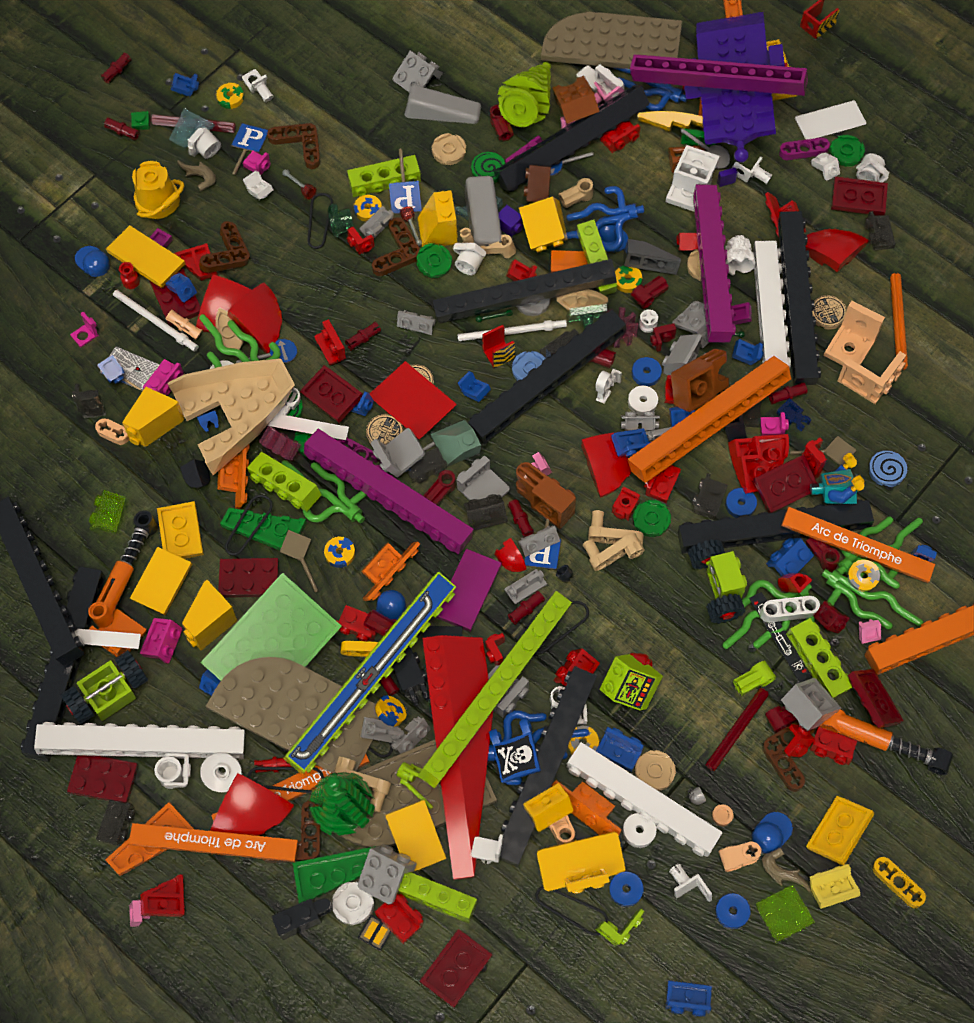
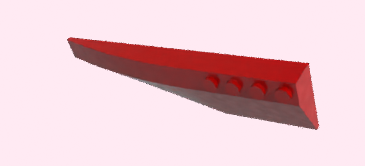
M446 635L422 638L436 749H438L489 681L483 638ZM493 711L441 780L453 880L475 876L477 858H473L471 852L474 838L479 837L490 745L489 731L492 730Z

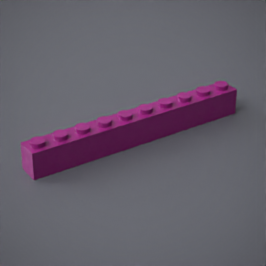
M637 54L633 55L630 66L632 80L638 82L805 96L808 83L807 68Z
M696 184L693 193L707 339L708 342H730L732 335H735L736 327L735 324H732L734 310L730 306L732 304V294H729L730 279H727L729 265L725 262L727 250L724 249L725 235H722L724 221H721L722 206H719L721 194L717 190V185Z
M319 428L304 443V454L310 460H315L324 469L332 471L339 479L347 481L356 490H361L370 499L381 503L385 509L393 511L402 520H407L417 530L427 533L434 541H439L445 545L448 550L460 554L472 539L473 528Z

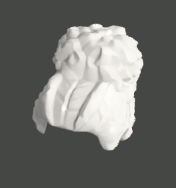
M743 235L732 237L725 247L727 250L725 262L729 265L728 273L734 275L736 270L741 273L750 272L755 268L756 264L754 254L751 251L750 240Z

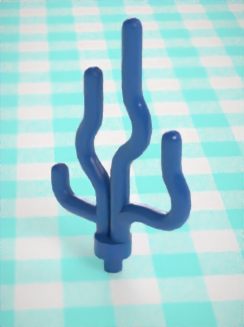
M614 68L625 73H631L630 69ZM620 78L627 88L636 85L631 81ZM645 82L647 85L654 87L644 90L647 97L652 95L663 96L658 104L650 103L646 107L648 110H662L669 99L680 103V101L687 102L688 100L686 95L683 94L684 90L674 88L671 84Z
M617 186L606 187L604 192L605 194L615 193L617 195L619 208L611 209L602 203H593L583 211L566 216L567 221L585 218L595 210H600L610 215L611 217L603 218L596 222L598 231L604 225L616 223V242L614 244L603 243L604 249L607 252L616 251L622 246L623 223L629 219L638 218V214L645 212L643 205L638 207L636 204L626 206L624 193ZM577 231L566 232L568 239H579Z
M518 710L507 714L503 721L504 738L502 742L512 739V720L519 718L522 720L527 719L528 722L545 721L547 718L546 714H528ZM540 728L532 734L535 744L541 738L544 728ZM586 728L575 729L572 738L588 736L589 730ZM489 745L488 761H496L493 745ZM565 752L563 759L568 757L567 752ZM517 778L505 783L508 785H519L522 779Z

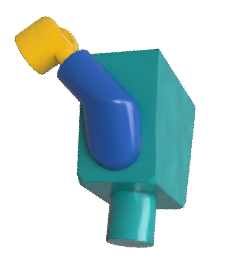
M847 453L843 457L845 464H841L834 472L822 473L821 483L810 484L811 495L822 494L825 503L857 504V491L864 489V480L860 475L853 477L851 469H848L857 465V460L852 453Z

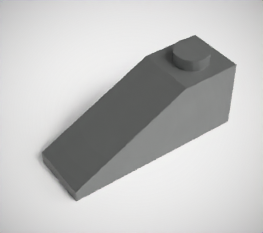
M627 240L624 250V266L677 274L681 258L647 242Z

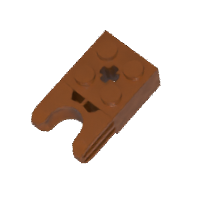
M585 76L576 78V82L571 85L552 87L555 100L566 124L600 112L594 92Z
M713 349L671 373L674 406L691 412L715 398L717 393L729 387V378L718 374L721 366L727 362L726 351Z
M528 462L521 463L517 467V492L531 502L532 509L561 529L575 514L576 497L574 493L569 489L565 490L556 479L548 477Z

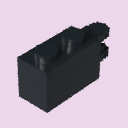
M408 647L404 650L406 653L404 658L399 663L395 661L391 667L394 669L393 673L403 696L409 695L413 705L416 706L418 705V698L415 692L421 690L425 701L430 700L425 684L428 678L424 669L420 670L418 666L420 659L417 652L413 653L411 648Z
M322 898V900L320 899L315 902L312 899H308L271 917L279 937L285 940L322 923L320 917L332 912L333 904H331L328 898Z

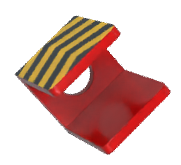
M818 0L803 12L800 27L815 39L835 25L837 21L838 8L820 22L815 19L822 12L825 0ZM809 22L812 23L814 29H812V28L809 27V25H808Z
M500 325L482 334V351L493 368L515 359L514 341L505 343L504 325Z

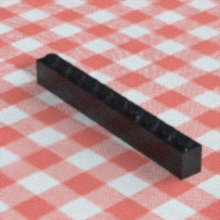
M633 85L598 107L600 112L572 122L495 169L493 172L501 188L510 192L516 190L519 184L528 182V179H525L526 168H529L531 164L542 166L556 165L561 162L563 157L573 155L576 149L584 148L589 145L591 140L601 138L604 132L617 128V124L630 120L631 116L635 113L643 112L645 107L650 105L643 87Z
M802 211L780 212L777 221L793 386L803 382L806 385H816L818 378H821V368L817 365L819 350H816L815 345L818 341L817 333H814L816 318L812 316L814 300H811L810 296L812 294V283H809L811 269L807 267L809 251L805 247L807 245V234H804L806 220L802 217Z
M608 259L433 300L436 318L440 324L617 283L613 261Z
M612 309L607 313H603L595 323L589 324L581 334L572 337L567 345L559 347L553 356L545 358L539 367L531 369L525 378L517 380L511 389L503 391L498 399L488 403L479 414H474L470 421H468V424L473 428L477 438L483 444H486L627 332L626 323Z
M8 496L0 501V536L55 659L65 666L85 654L82 649L84 643L80 636H76L74 632L77 628L74 622L68 618V615H70L69 610L61 603L63 599L58 589L55 590L54 585L56 582L52 575L47 572L49 567L45 560L40 557L42 555L40 548L33 542L36 540L31 530L27 529L29 523L20 513L22 511L21 506L17 501L13 502Z
M857 499V504H833L828 506L820 504L813 508L799 507L796 509L850 531L863 530L867 527H872L874 523L869 500ZM785 509L775 513L761 512L753 516L745 514L738 518L724 517L716 521L686 522L679 525L678 529L682 554H687L692 546H697L698 543H704L703 541L706 540L708 542L711 539L713 541L715 539L721 540L724 548L783 541L789 538H805L808 536L781 526L787 511Z
M79 566L78 572L73 576L74 585L72 591L68 592L67 609L70 613L68 618L74 622L77 629H89L92 625L93 620L89 616L88 610L97 601L103 589L106 577L102 570ZM50 650L51 658L44 669V680L39 685L38 700L33 704V716L27 723L26 730L28 732L20 746L21 753L26 758L50 762L52 755L37 754L34 749L37 724L43 725L44 722H53L55 725H61L67 706L60 694L73 687L82 656L63 666L55 659L52 650Z
M575 666L572 672L568 670L564 680L567 683L565 690L560 689L556 699L560 702L557 708L553 707L549 719H552L549 727L545 725L541 737L544 740L542 744H537L536 746L541 771L529 774L526 782H521L517 793L520 794L517 802L513 801L509 810L512 816L509 821L505 820L501 832H504L499 860L518 867L535 827L533 819L527 813L523 804L551 788L597 675Z

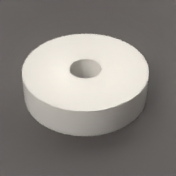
M648 386L635 387L628 397L629 408L638 415H644V412H654L658 405V395L655 390Z
M635 813L625 820L622 828L623 837L633 847H646L655 838L656 825L651 820L649 822L642 820L638 816L640 813ZM636 828H642L643 832L638 833Z

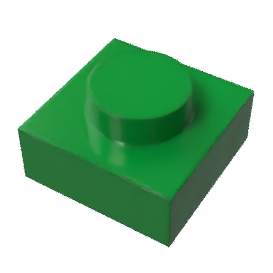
M132 112V128L136 130L150 129L149 112Z

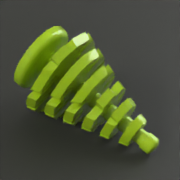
M548 62L531 67L528 71L518 73L502 83L506 84V86L502 85L499 87L498 95H501L498 98L500 113L510 124L518 127H527L543 120L545 115L542 113L548 114L551 83V65Z

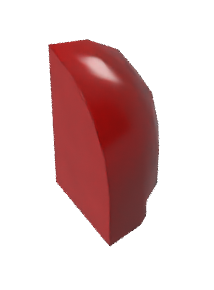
M679 233L676 236L679 251L698 249L697 233Z
M511 538L503 543L504 547L502 549H496L494 555L505 569L511 572L527 570L524 559Z
M790 573L778 579V586L782 592L800 593L812 579L808 575Z

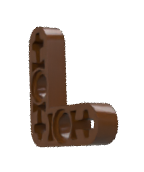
M314 124L271 127L267 131L268 141L274 145L302 142L305 166L309 169L319 167L318 133ZM294 131L297 133L293 137L288 136L289 132ZM308 144H315V145H316V146H315L314 148H312V149H308V148L306 147ZM310 155H313L314 162H310Z
M393 218L389 222V231L399 249L381 256L372 262V271L376 276H384L416 262L420 249L401 218ZM394 225H397L398 227L400 226L399 233L397 227H394ZM402 237L409 238V241L407 243L400 242V239ZM410 247H411V251H412L413 253H415V255H412L411 253L409 254V248H410ZM395 257L401 259L399 263H393L391 260Z
M225 221L221 224L220 235L228 251L203 255L199 262V268L203 272L211 273L243 267L248 264L249 252L233 222ZM235 241L239 246H233L230 242ZM226 258L229 262L223 263L220 259Z
M790 726L767 738L762 746V750L785 786L790 791L797 792L803 788L805 778L791 756H788L784 751L790 743L784 740V734H793L789 729ZM816 728L810 730L811 735H813ZM780 740L781 744L776 747L775 752L773 749H768L769 743L775 745ZM786 760L789 763V768L781 769L778 761ZM792 769H793V772H792V774H791L792 777H793L795 780H796V779H799V780H800L799 783H798V786H797L796 784H793V785H792V784L790 783V782L792 781V777H791L790 774H788V773H789Z
M306 801L301 809V841H298L295 862L319 858L321 853V826L316 824L315 821L310 820V815L306 811L309 810L310 806L319 807V805L311 801ZM311 825L317 828L316 834L313 836L306 835V828ZM308 841H312L313 849L316 850L312 856L305 852L309 850ZM262 859L266 863H289L287 861Z

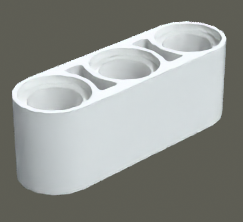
M814 596L769 600L762 606L759 615L765 622L805 619L812 617L818 611L820 603ZM806 603L812 606V611L805 608ZM785 606H791L794 612H788ZM766 608H771L774 611V615L768 614Z

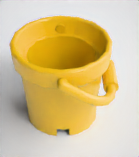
M157 161L143 162L137 171L136 169L133 171L134 202L136 209L139 211L137 216L160 219L169 216L177 209L180 202V194L184 189V182L176 179L171 180L167 169L162 167Z

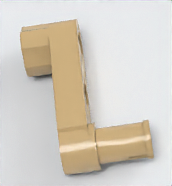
M469 228L461 229L460 236L463 243H474L471 230ZM501 235V243L498 241L489 244V246H480L486 251V254L500 253L504 258H511L516 253L515 245L509 235Z
M600 510L592 512V523L588 534L589 540L594 539L595 542L614 544L628 534L636 533L643 546L644 534L642 532L603 527L604 512Z
M636 533L628 534L601 553L594 539H590L583 544L590 557L589 561L594 571L605 568L625 554L630 559L639 557L645 551Z
M339 757L334 773L348 772L351 774L353 772L363 777V781L373 791L375 799L372 798L370 803L375 806L374 812L381 813L384 798L389 793L391 783L354 771L356 761Z

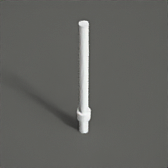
M114 291V297L174 337L176 342L182 346H187L194 352L197 351L199 346L189 340L187 335L179 333L120 291Z
M546 320L544 323L505 328V335L545 330V332L553 331L555 328L567 327L566 320ZM490 330L458 334V341L481 339L482 334Z

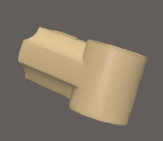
M583 178L578 181L576 186L559 193V199L563 207L567 208L580 201L592 199L593 182L588 178Z

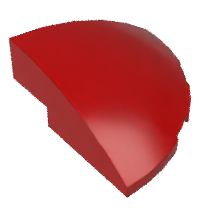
M826 229L808 234L805 247L809 251L810 258L821 266L827 264L838 272L845 264L848 265L870 240L851 231Z
M213 274L200 308L196 327L203 330L202 332H210L200 321V315H206L216 327V315L219 308L228 311L251 289Z
M263 282L237 301L228 310L227 316L241 327L242 332L251 335L257 341L258 347L267 354L270 352L269 344L276 342L279 338L282 314L276 296Z
M614 433L582 439L581 443L588 462V469L600 498L620 488L621 483L627 477L629 478L632 473L626 455L619 457L617 455L611 435Z
M788 434L754 436L753 438L734 439L728 442L732 463L745 494L758 491L753 478L784 463L789 453Z
M237 773L221 803L210 831L260 836L273 826H278L290 814L294 805L262 785Z

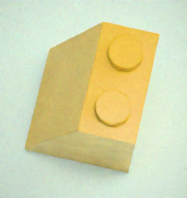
M452 191L434 192L417 217L422 247L429 243L443 246L454 245L457 243V224Z
M550 197L519 208L531 250L542 252L547 250L548 246L553 245L557 247L563 245V241L568 240L559 200Z
M145 387L122 423L131 443L147 447L182 423L185 418L177 400Z
M208 580L204 581L182 622L185 629L183 633L187 637V641L193 648L197 646L200 650H203L238 621L232 606Z

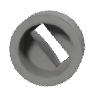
M700 787L690 792L689 799L693 804L700 805L707 802Z

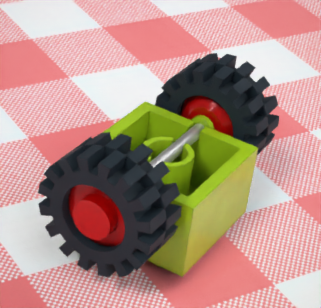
M711 539L708 542L706 540L703 541L704 543L692 546L688 554L693 568H707V575L716 600H712L706 606L711 622L717 624L721 622L726 623L728 620L739 618L738 616H742L745 613L742 596L745 593L747 580L745 575L741 574V563L739 558L735 557L734 551L725 553L721 540L715 539L713 541Z
M128 650L114 659L122 672L119 673L110 660L77 682V685L85 695L83 698L75 686L60 694L67 708L80 725L94 717L86 702L91 704L99 718L104 721L137 699L125 682V679L127 678L134 689L148 681V679Z

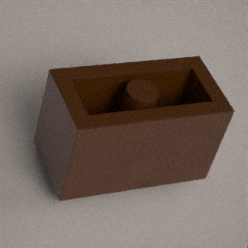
M531 164L529 168H526L525 179H528V186L524 187V197H527L526 201L538 202L549 198L552 166Z

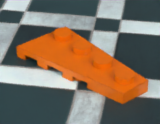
M169 802L145 823L146 825L194 829ZM127 839L105 860L119 876H122L168 849L131 846L128 844L129 839Z

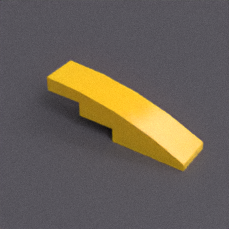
M652 111L638 113L637 116L638 121L667 131H671L673 125L682 129H690L691 124L704 128L703 117L689 113Z

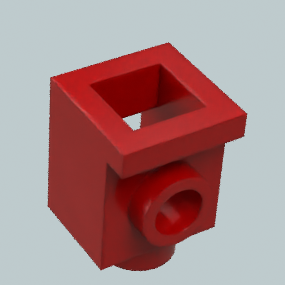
M623 486L612 506V513L619 519L629 521L639 504L640 494Z

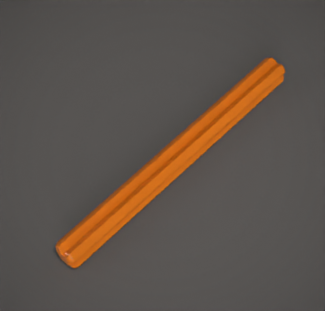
M893 273L891 274L890 281L896 356L900 351L906 354L904 359L906 364L902 369L906 370L908 361L901 275Z

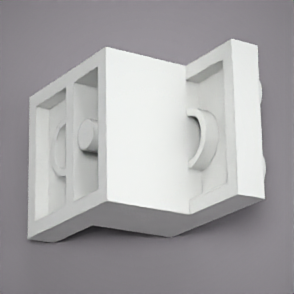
M686 145L674 171L673 183L666 197V202L694 212L693 193L695 185H711L713 172L720 156Z

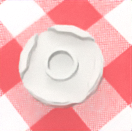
M358 882L343 884L333 895V912L345 924H360L367 920L373 912L374 897L359 889Z

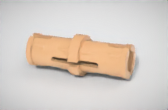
M173 310L166 316V320L177 326L179 331H184L195 340L198 339L203 331L190 323L188 318L181 317Z

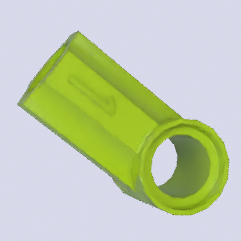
M764 660L754 665L747 673L734 679L733 683L737 692L743 696L759 686L764 687L776 679V676Z

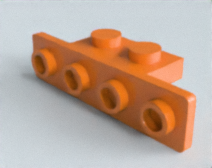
M249 444L218 471L217 489L236 492L235 509H240L247 501L245 487L248 483L246 470L249 460L246 459V454L249 450Z
M418 541L413 542L402 555L389 543H386L361 572L375 584L363 597L365 601L371 599L374 601L381 594L379 590L391 583L394 579L392 577L396 571L400 572L406 565L404 562L418 552L417 547L420 545Z
M557 780L553 782L552 786L559 783L568 794L574 816L599 835L616 832L618 836L620 835L622 830L607 819L614 810L615 805L583 781L573 792Z

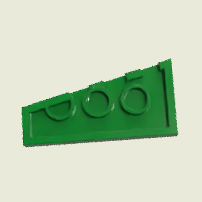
M228 508L220 523L221 527L233 531L244 510ZM247 511L235 533L249 538L266 513L258 514L253 513V511ZM269 514L252 539L280 550L288 530L301 534L307 521L303 518L292 519L289 516L279 517Z
M370 848L294 862L293 869L299 904L308 899L313 900L339 888L345 883L360 878Z

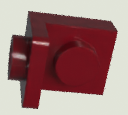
M675 323L653 328L650 341L651 345L655 346L657 352L661 351L662 341L668 342L675 339Z
M825 600L813 615L828 631L840 633L850 619Z

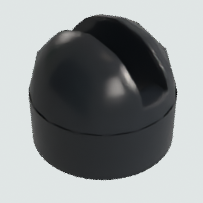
M563 565L557 570L556 576L562 582H569L570 578H573V571L568 565Z

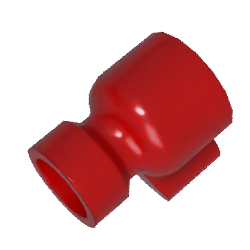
M130 262L122 263L119 266L123 286L126 289L136 288L140 283L138 273Z

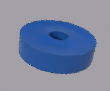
M643 357L633 364L632 378L637 384L653 386L661 378V365L655 359Z
M736 488L728 494L725 506L728 513L735 518L745 514L751 516L756 509L757 499L753 493L745 494L743 488Z
M621 872L611 880L609 893L612 900L619 906L631 907L640 901L643 894V884L636 874ZM628 886L630 892L626 893L622 888Z
M727 894L716 905V917L724 927L738 929L748 921L750 906L741 895ZM734 908L737 913L732 915L729 909Z

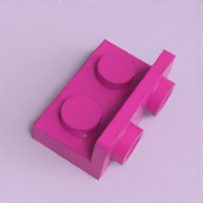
M164 359L144 384L143 389L148 387L161 394L169 395L171 389L167 383L183 375L181 364L177 362L174 365Z
M154 618L140 654L143 657L157 658L164 663H170L181 635L182 627L173 620Z

